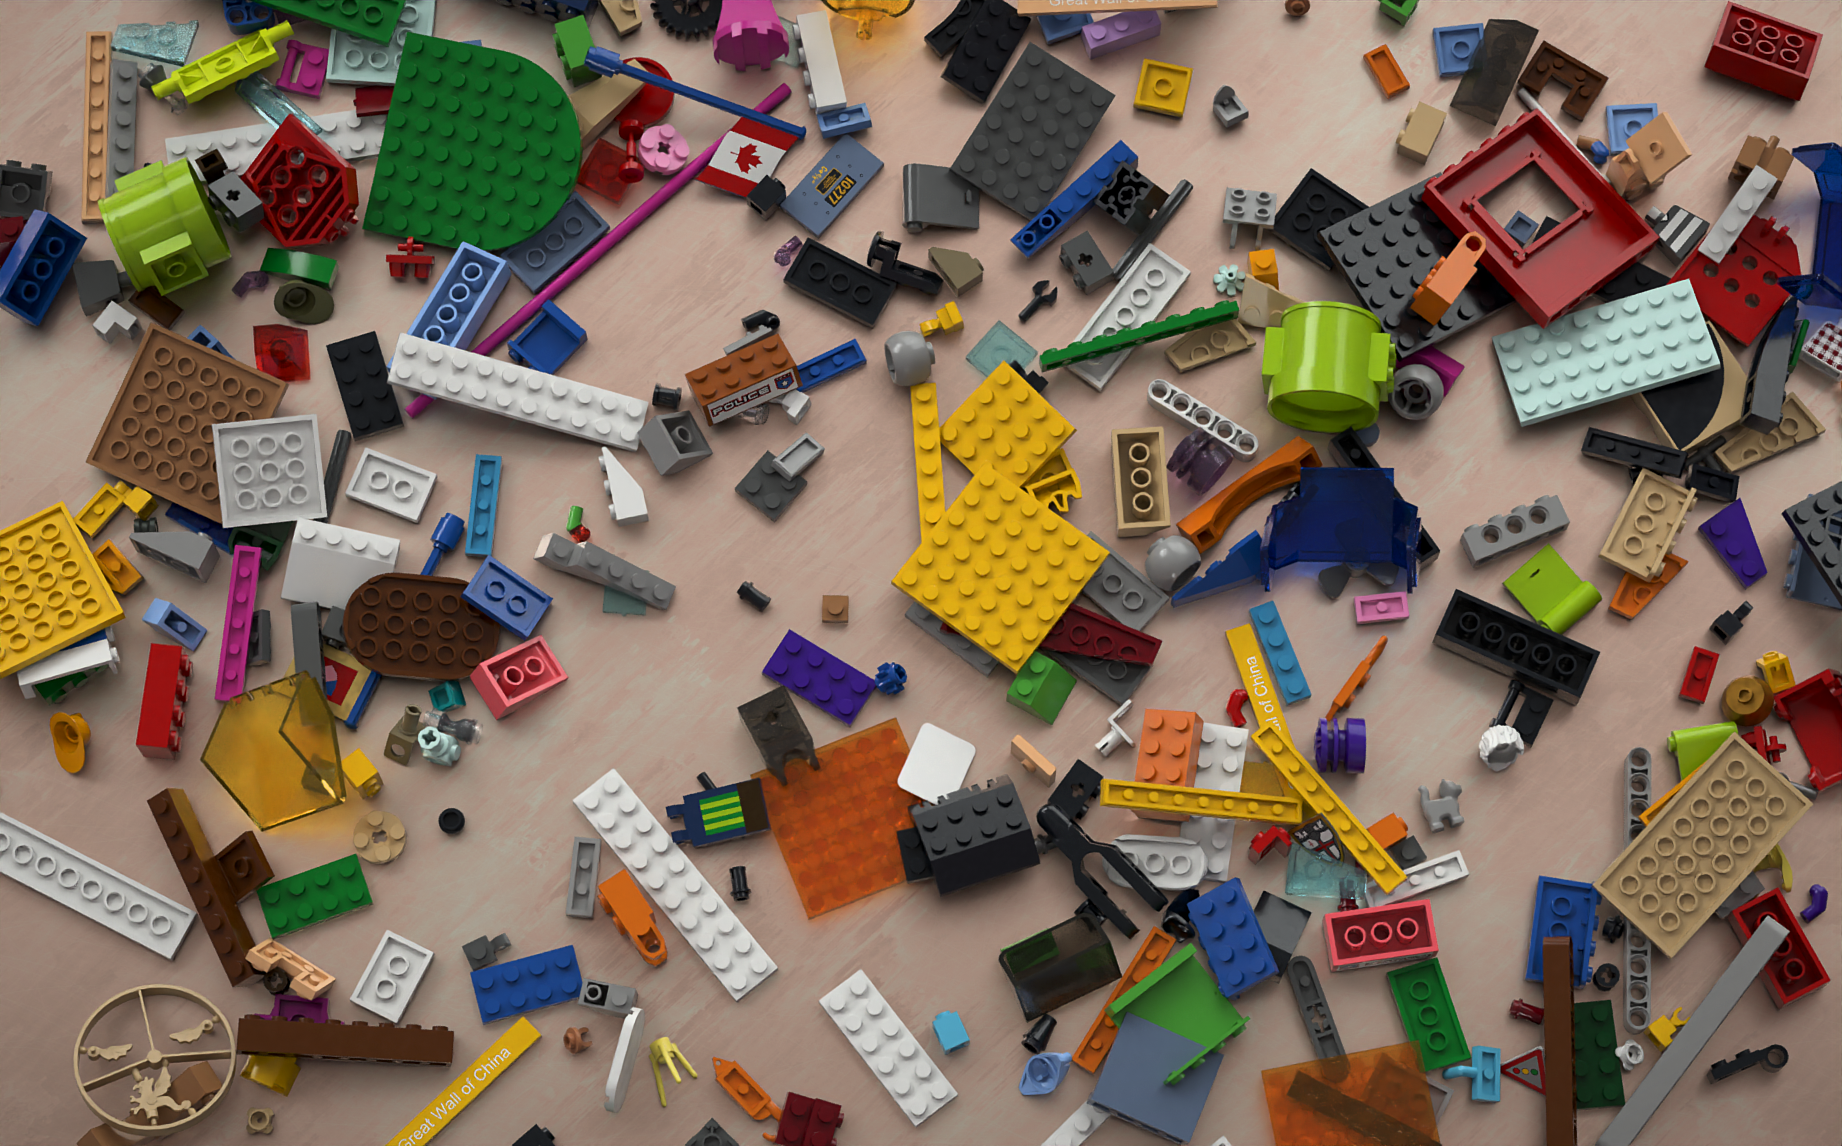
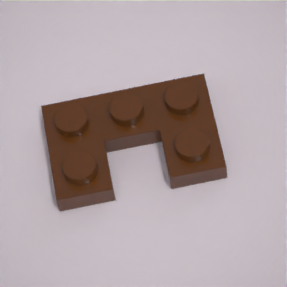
M1543 40L1518 79L1517 84L1539 96L1551 76L1572 88L1560 109L1583 121L1609 78Z

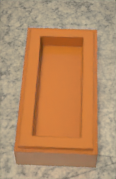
M1386 44L1364 54L1363 58L1387 99L1410 88L1408 80Z

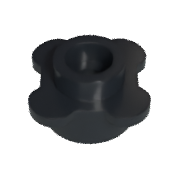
M1617 914L1615 918L1609 916L1603 927L1602 935L1609 938L1612 944L1616 938L1619 939L1624 931V924L1620 919V915Z

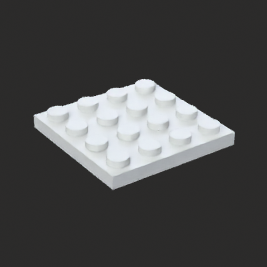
M317 414L212 424L223 528L298 520V517L304 519L327 517Z

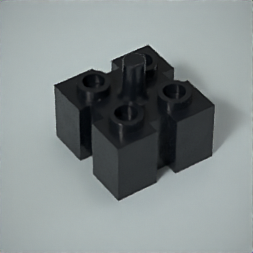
M1122 160L1111 175L1114 181L1108 188L1104 185L1093 202L1124 226L1141 236L1152 221L1148 216L1153 212V209L1159 211L1170 195Z

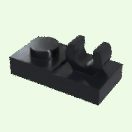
M1692 463L1689 465L1688 475H1686L1685 487L1687 490L1693 487L1697 489V493L1732 503L1736 501L1740 476Z

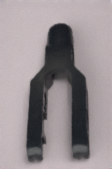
M1049 803L1039 808L1036 815L1037 823L1051 837L1054 844L1072 861L1075 884L1126 937L1132 939L1140 929L1127 917V912L1124 909L1121 910L1107 896L1108 892L1085 869L1083 858L1087 854L1093 852L1100 853L1156 911L1160 912L1163 906L1169 903L1165 895L1117 845L1094 841L1057 804Z

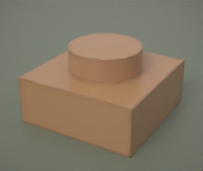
M823 595L822 623H848L849 596Z

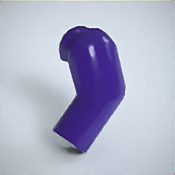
M1819 884L1811 886L1809 893L1812 897V904L1800 912L1802 919L1806 923L1811 922L1826 910L1828 892L1825 887Z

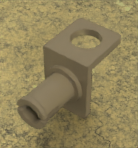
M407 705L403 717L390 731L384 750V756L403 765L408 764L413 745L418 740L420 731L427 726L419 722L422 709L418 705ZM392 745H400L404 749L405 754L397 755L393 751Z

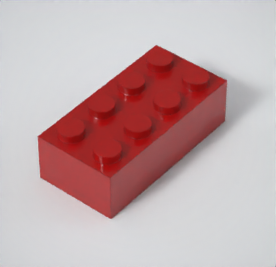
M151 643L136 746L143 757L175 760L176 753L181 751L182 738L179 737V730L185 724V712H182L183 703L187 702L189 698V687H186L187 677H191L193 671V662L190 661L189 655L186 654L182 646Z
M1777 887L1732 910L1727 919L1743 947L1767 916H1770L1790 931L1759 973L1772 999L1780 1010L1825 987L1831 980Z

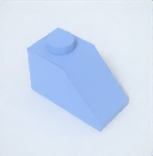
M158 598L154 599L142 618L145 623L160 634L193 652L207 631L206 628L171 602Z

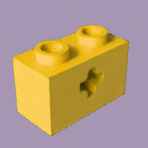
M360 748L338 763L344 777L362 799H365L367 796L371 798L381 790L380 786L384 783L380 774Z

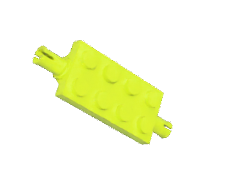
M287 20L268 30L266 28L263 30L259 29L171 72L170 78L151 86V89L158 101L176 91L182 92L189 104L194 101H200L205 96L217 90H222L229 84L239 79L247 78L250 74L262 68H267L280 60L274 49V43L294 35V32Z

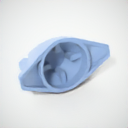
M1051 1052L1032 1056L1025 1066L1018 1087L1023 1095L1047 1094L1056 1089L1069 1070V1062L1072 1061L1071 1054L1068 1052L1063 1054Z

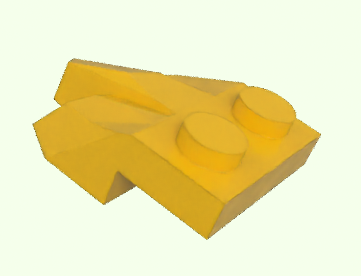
M1063 448L1059 449L1023 487L1026 493L1047 508L1053 502L1060 514H1067L1069 512L1068 497H1073L1075 500L1082 498L1080 481L1074 468L1071 467Z

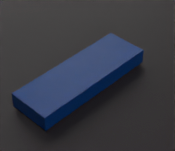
M853 339L798 365L797 368L803 386L796 390L804 393L866 364L867 360L857 340Z

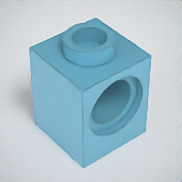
M948 1010L935 1016L936 1020L932 1022V1027L945 1055L970 1044V1039L957 1011L950 1013Z

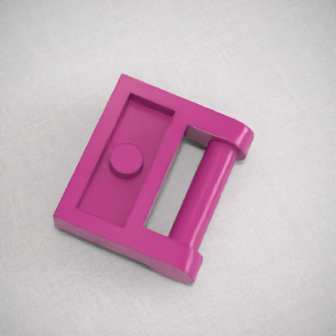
M288 40L286 47L288 49L281 76L276 81L275 88L284 92L320 99L327 74L329 49L303 44L297 40ZM297 54H304L297 82L292 83L290 78Z

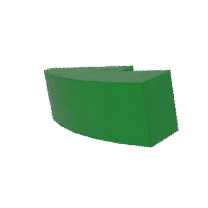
M268 248L259 271L288 281L302 280L307 284L331 290L339 270L337 260L288 249Z

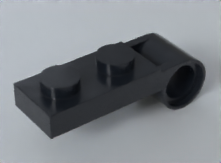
M1778 1044L1771 1045L1762 1050L1758 1049L1754 1052L1746 1049L1736 1054V1059L1727 1063L1726 1059H1723L1711 1065L1712 1070L1708 1072L1707 1077L1710 1084H1713L1759 1063L1765 1071L1775 1073L1786 1065L1789 1055L1787 1050ZM1776 1053L1780 1057V1064H1772L1768 1059V1054Z

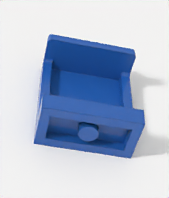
M548 299L542 305L543 312L514 341L510 339L507 342L509 350L508 355L516 363L522 362L529 369L554 375L588 338L583 328Z

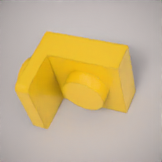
M1771 651L1763 654V658L1756 660L1757 666L1762 668L1765 682L1770 686L1773 694L1796 685L1788 656L1778 653V651Z

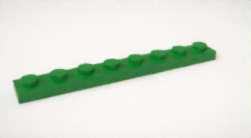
M1224 300L1216 303L1215 307L1208 309L1199 307L1190 311V314L1183 316L1174 314L1168 316L1165 321L1157 323L1156 321H1148L1139 328L1132 330L1131 328H1123L1117 331V334L1111 336L1105 334L1098 335L1092 341L1086 343L1077 341L1069 344L1068 348L1060 350L1057 348L1048 349L1039 356L1041 372L1237 319L1239 314L1237 301L1229 302Z

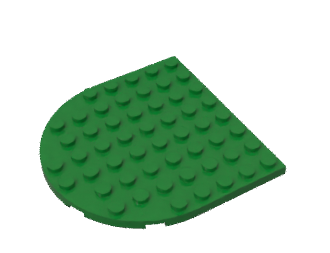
M407 32L362 229L408 239V236L414 237L415 241L458 249L464 241L486 252L513 247L537 235L558 216V212L566 201L570 199L581 170L583 142L578 123L579 119L564 89L539 65L517 54Z

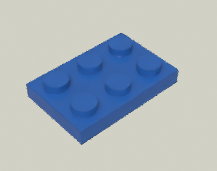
M490 555L486 557L460 596L524 641L528 638L553 600L549 595Z

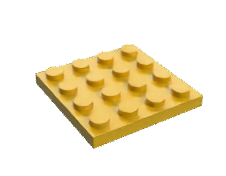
M1004 360L939 428L940 442L974 475L986 463L1021 489L1077 431Z

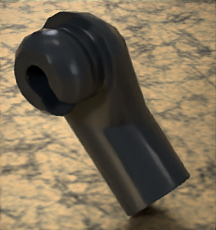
M765 310L757 311L741 319L746 330L757 325H764V327L771 328L772 330L780 326L778 316Z

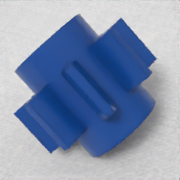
M886 662L877 667L879 673L875 675V684L881 692L889 695L891 693L897 694L904 690L902 684L906 682L907 674L901 665L895 664V662L890 664Z

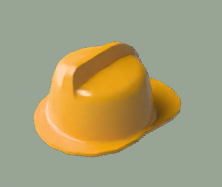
M62 712L55 713L50 718L49 725L57 760L67 772H78L84 766V748L91 738L90 727L83 719L81 713H74L72 715Z

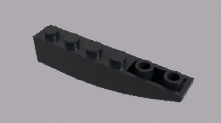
M1793 295L1781 307L1769 324L1757 347L1746 380L1739 425L1766 435L1775 427H1779L1783 419L1781 408L1786 399L1784 388L1790 374L1787 368L1793 354V350L1790 348L1796 334L1794 322L1799 313L1797 295Z

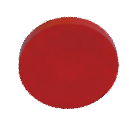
M633 57L623 60V63L626 64L635 59L648 72L672 80L669 72L652 59ZM647 83L613 120L620 124L625 120L633 119L640 121L644 128L654 126L661 122L670 112L674 103L675 93Z

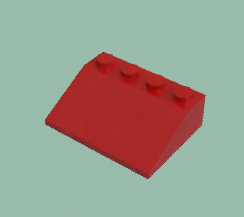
M1728 1L1704 67L1716 73H1722L1739 81L1758 86L1761 89L1778 93L1786 98L1800 101L1808 83L1823 34Z

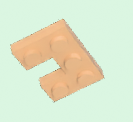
M268 938L250 949L245 958L259 971L269 972L278 966L284 970L288 977L293 978L289 987L294 989L301 998L310 999L311 1001L332 988L336 980L272 938Z

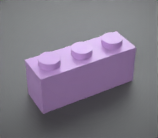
M1156 11L1122 12L1083 26L1081 40L1089 59L1092 60L1159 36L1161 21Z

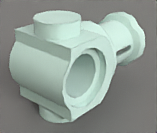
M426 727L420 731L418 742L421 746V752L424 753L423 757L427 761L451 766L453 760L457 761L459 759L461 747L454 737L441 733L434 727Z

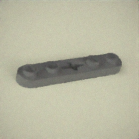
M1302 955L1296 956L1290 960L1287 967L1291 986L1324 1076L1330 1082L1341 1083L1346 1080L1350 1073L1347 1055L1312 961ZM1313 1006L1316 1007L1320 1016L1326 1017L1322 1022L1324 1032H1321L1317 1022L1312 1023L1311 1021L1315 1016Z

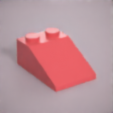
M542 635L480 663L469 676L496 720L520 709L569 678Z

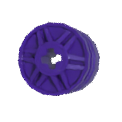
M1319 718L1318 727L1314 735V757L1319 773L1326 772L1327 761H1330L1332 773H1336L1339 761L1344 762L1346 773H1364L1366 760V725L1364 718H1347L1344 730H1339L1337 718H1332L1330 730L1327 729V719Z

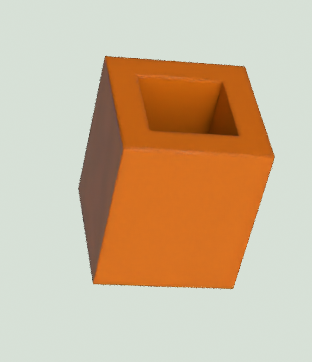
M1394 812L1366 829L1385 852L1406 840L1408 835L1406 823L1401 817L1397 818Z

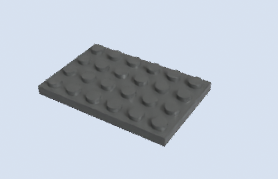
M1029 42L949 170L1031 221L1046 208L1116 95L1032 42Z

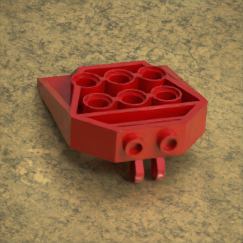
M289 113L240 179L263 202L264 219L259 222L285 247L297 249L329 245L339 235L348 236L350 231L344 226L345 223L350 222L356 225L359 221V218L355 215V210L359 206L356 169L296 116ZM303 152L304 160L300 164L298 159L299 155ZM323 171H325L326 179L322 183L320 180V175ZM288 172L289 180L285 184L283 179L285 173ZM308 191H310L311 199L307 203L305 200V195ZM273 192L274 200L270 204L269 195ZM294 211L296 214V219L292 223L290 220V215Z
M1753 215L1730 248L1734 254H1726L1720 264H1717L1698 251V248L1704 241L1703 239L1666 284L1669 285L1689 279L1702 314L1746 347L1750 346L1802 281L1797 245L1787 235L1790 228L1785 225L1779 231L1775 230L1773 226L1777 218L1774 216L1766 220ZM1742 263H1750L1754 269L1748 270ZM1704 270L1713 271L1715 277H1708ZM1763 278H1770L1775 284L1768 285L1764 282ZM1731 285L1735 288L1736 292H1729L1724 286ZM1745 301H1754L1757 307L1751 308L1746 305Z

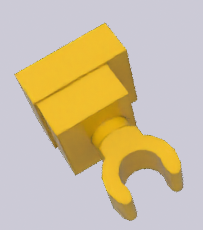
M954 301L945 304L944 308L936 311L937 319L927 320L919 324L924 337L932 335L940 328L943 329L945 336L964 328L963 319Z
M120 480L113 487L125 497L123 501L125 506L137 518H141L143 521H146L159 506L153 496L139 486L132 490Z
M1682 1007L1676 1008L1670 1020L1665 1015H1662L1643 1032L1660 1052L1672 1043L1673 1040L1670 1036L1675 1033L1676 1028L1684 1027L1690 1019L1688 1017L1685 1021H1681L1678 1018L1677 1014L1682 1010Z

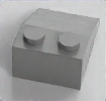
M190 531L131 533L129 536L137 552L204 583H207L220 558L216 545L212 542L213 539L202 532H198V534Z

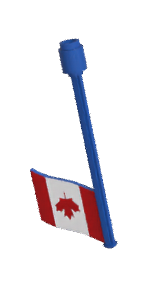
M590 46L583 65L589 67L590 71L610 78L613 77V74L618 75L620 73L741 117L725 135L708 166L694 179L696 181L747 199L746 196L766 175L769 177L772 175L781 157L797 138L802 140L806 136L805 126L793 125L623 63V60L619 59L620 54L597 46L594 48Z

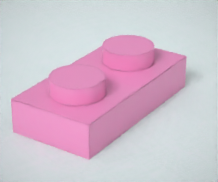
M1406 591L1356 596L1353 599L1357 624L1409 619Z

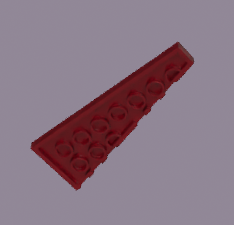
M1072 603L1038 648L1152 666L1162 645V640ZM942 623L940 632L962 636L946 623Z

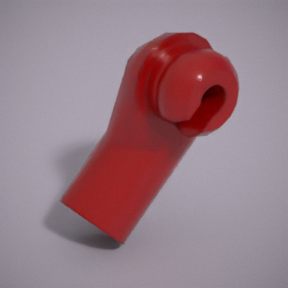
M1244 689L1233 690L1226 704V712L1236 728H1240L1247 723L1241 712L1243 703L1248 700V693Z

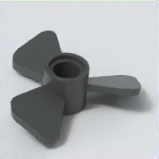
M1361 519L1342 522L1335 528V536L1346 551L1343 563L1320 571L1318 576L1319 583L1331 598L1340 596L1350 577L1359 578L1366 572L1386 586H1391L1395 583L1399 571L1398 564L1393 561L1370 560L1369 552L1361 547L1364 531V522ZM1357 557L1362 560L1363 565L1359 567L1353 566L1350 563V559Z

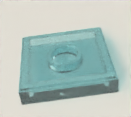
M998 320L966 355V360L988 377L1003 360L1008 364L1016 360L1025 369L1038 355V351Z

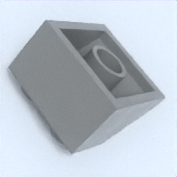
M689 410L654 416L637 432L661 476L678 473L713 454Z

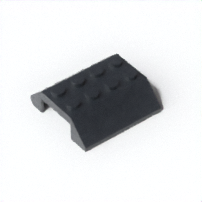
M1007 774L996 777L997 783L993 779L987 780V789L981 790L978 784L971 786L972 791L966 787L947 793V799L943 795L938 796V805L931 806L926 800L922 802V808L918 803L907 807L912 824L918 830L929 859L932 877L940 897L1040 864L1030 824L1015 786Z

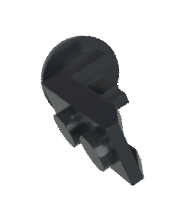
M877 231L868 250L867 266L872 268L876 260L883 263L880 276L895 280L899 285H910L919 288L923 293L937 294L944 280L935 272L897 260L902 243L884 239V231Z

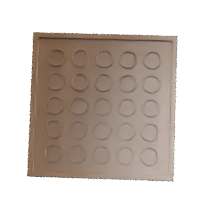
M151 322L87 457L86 463L222 524L212 424L274 418L289 384Z

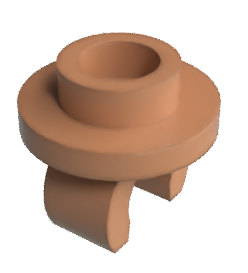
M1286 0L1285 9L1293 16H1301L1309 11L1310 1Z
M576 1027L568 1028L563 1037L566 1049L572 1054H576L590 1047L592 1041L584 1042L581 1039V1035L586 1034L589 1029L586 1027L579 1030Z

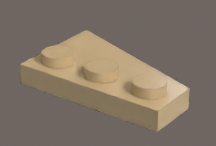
M1246 273L1238 322L1264 328H1281L1282 313L1287 308L1304 303V301L1292 295L1288 296L1276 290L1274 286L1268 283L1265 284Z

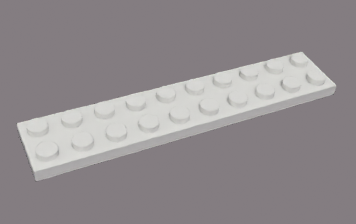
M356 110L298 119L347 162L378 158L388 114L357 118ZM283 121L166 138L168 164L187 157L202 185L208 184L199 170L195 159L218 149L228 169L223 171L224 174L227 175L233 171L241 178ZM303 152L299 155L298 160L300 164L304 160Z
M401 332L387 383L632 452L637 451L640 440L637 432L643 427L649 403L644 400Z
M614 768L573 799V803L736 1002H739L778 970L775 963L678 845L673 843L669 834Z
M0 812V873L171 961L173 960L198 916L195 911Z

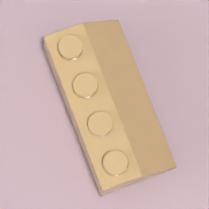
M1163 427L1112 429L1111 453L1118 537L1144 536L1171 527Z

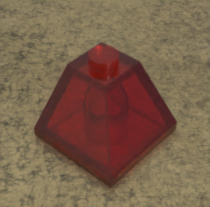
M282 324L253 326L257 370L284 382L311 380L308 330Z

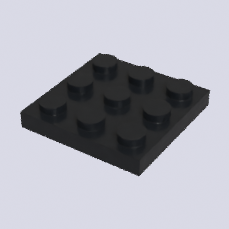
M1311 168L1275 215L1274 229L1267 230L1330 271L1335 263L1318 239V233L1369 208V206Z

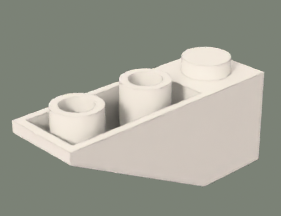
M602 447L603 456H599L601 471H607L609 479L604 481L606 495H612L614 504L609 505L612 520L617 519L619 527L649 521L642 488L606 447Z

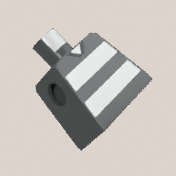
M1673 205L1666 214L1653 206L1645 216V219L1655 226L1653 230L1660 237L1656 247L1676 267L1681 264L1707 233L1710 223L1677 205Z

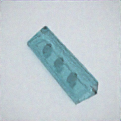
M258 71L250 74L247 78L237 81L235 92L276 129L279 128L288 114L291 113L316 135L322 132L323 129Z

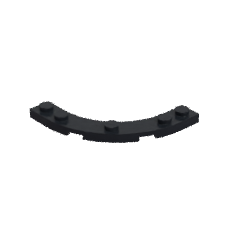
M960 0L953 12L924 37V41L940 58L960 43L984 0Z

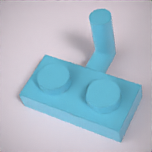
M1474 1046L1472 1047V1067L1461 1065L1445 1069L1442 1072V1076L1446 1080L1461 1076L1472 1078V1100L1491 1103L1500 1102L1501 1049Z

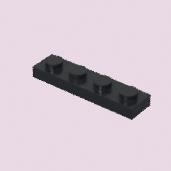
M1589 427L1581 449L1583 454L1640 469L1645 468L1655 473L1681 479L1689 456L1686 451Z

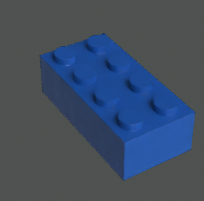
M34 209L0 269V308L24 323L38 326L85 244L87 237L49 212Z

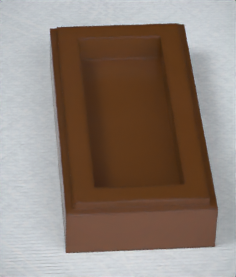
M152 286L145 288L141 292L136 290L128 300L131 305L168 330H171L185 313L181 307L166 296H161L160 292Z

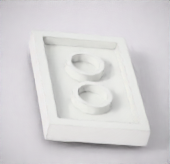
M365 447L345 494L347 497L418 523L438 477L435 473Z
M386 930L350 1001L398 1025L435 955L434 952Z

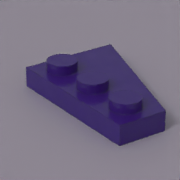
M1741 498L1699 526L1698 530L1745 590L1766 576L1768 572Z

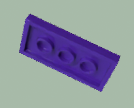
M790 629L762 671V675L848 727L852 726L877 687L874 679Z

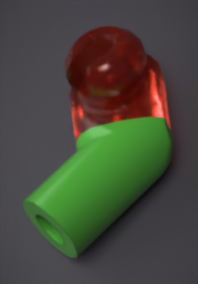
M571 506L566 529L574 540L585 542L590 538L591 532L589 528L586 529L581 523L583 508Z

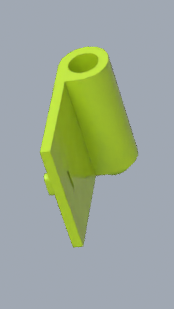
M1549 543L1502 583L1538 625L1561 635L1602 601L1599 591L1590 582H1582Z
M1734 721L1671 731V736L1667 737L1669 752H1674V755L1678 757L1681 781L1708 760L1733 732L1738 734Z

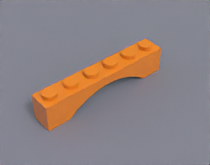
M1297 436L1183 518L1176 526L1182 537L1190 540L1198 549L1199 554H1201L1221 540L1232 520L1252 502L1276 488L1305 479L1323 466L1314 446L1300 436Z

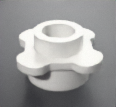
M1632 1039L1627 1040L1624 1046H1619L1615 1050V1054L1623 1062L1625 1070H1632L1635 1064L1642 1063L1644 1060L1642 1047Z

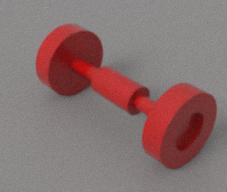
M625 120L619 124V136L629 141L626 143V159L629 162L623 163L619 167V178L626 183H637L644 178V167L634 162L636 160V143L634 141L641 139L644 133V125L638 120Z

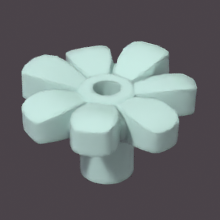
M1234 264L1229 269L1225 265L1219 267L1220 274H1215L1213 282L1218 284L1217 291L1223 293L1227 290V295L1230 297L1235 296L1236 289L1243 291L1244 283L1241 281L1245 280V272H1237L1238 266Z

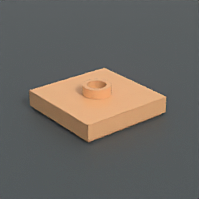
M1662 112L1626 140L1627 145L1633 150L1635 157L1639 160L1640 167L1650 184L1659 181L1692 155L1668 112Z
M1017 734L1011 741L1010 753L1021 762V765L1029 773H1033L1049 788L1055 782L1056 767L1020 734Z

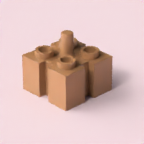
M1748 135L1728 179L1743 185L1754 167L1758 165L1778 179L1767 197L1774 200L1795 156L1791 155L1788 150L1777 147L1780 141L1777 136H1770L1768 142L1760 137Z

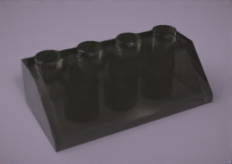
M1489 19L1483 32L1484 35L1477 44L1467 66L1469 68L1465 71L1450 106L1496 126L1539 30L1518 20Z

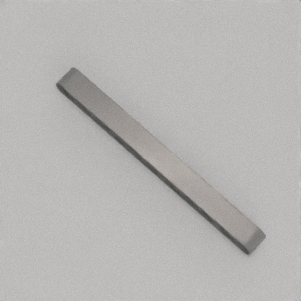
M1642 747L1632 749L1624 762V850L1633 841L1631 834H1640L1645 828L1641 821L1633 816L1631 809L1637 807L1644 812L1651 806V754ZM1640 757L1644 761V766H1635L1631 758ZM1631 783H1641L1644 787V791H1634L1631 786ZM1623 916V1025L1629 1033L1640 1034L1647 1028L1651 1020V941ZM1631 937H1640L1643 941V947H1635L1631 943ZM1637 962L1641 964L1643 973L1637 974L1633 972L1631 963ZM1637 988L1641 990L1643 999H1634L1631 995V989ZM1631 1015H1639L1643 1019V1025L1635 1026L1631 1022Z
M1770 916L1764 919L1599 1138L1595 1146L1631 1145L1790 933L1788 929Z

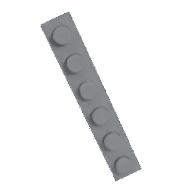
M113 59L110 62L105 198L118 192L114 180L134 172L137 62Z

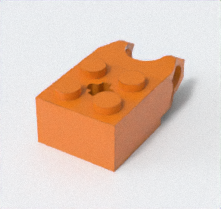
M1476 231L1464 235L1447 259L1444 256L1439 259L1412 295L1416 300L1410 308L1435 326L1477 271V268L1473 265L1485 251L1486 239ZM1471 238L1477 240L1480 244L1479 250L1471 251L1467 248L1466 241Z
M623 869L598 886L600 892L597 896L599 903L607 915L609 913L613 914V924L621 936L626 934L643 960L656 967L667 960L665 940L655 925L656 919L653 910L626 870ZM652 945L660 946V949L655 953L647 951Z

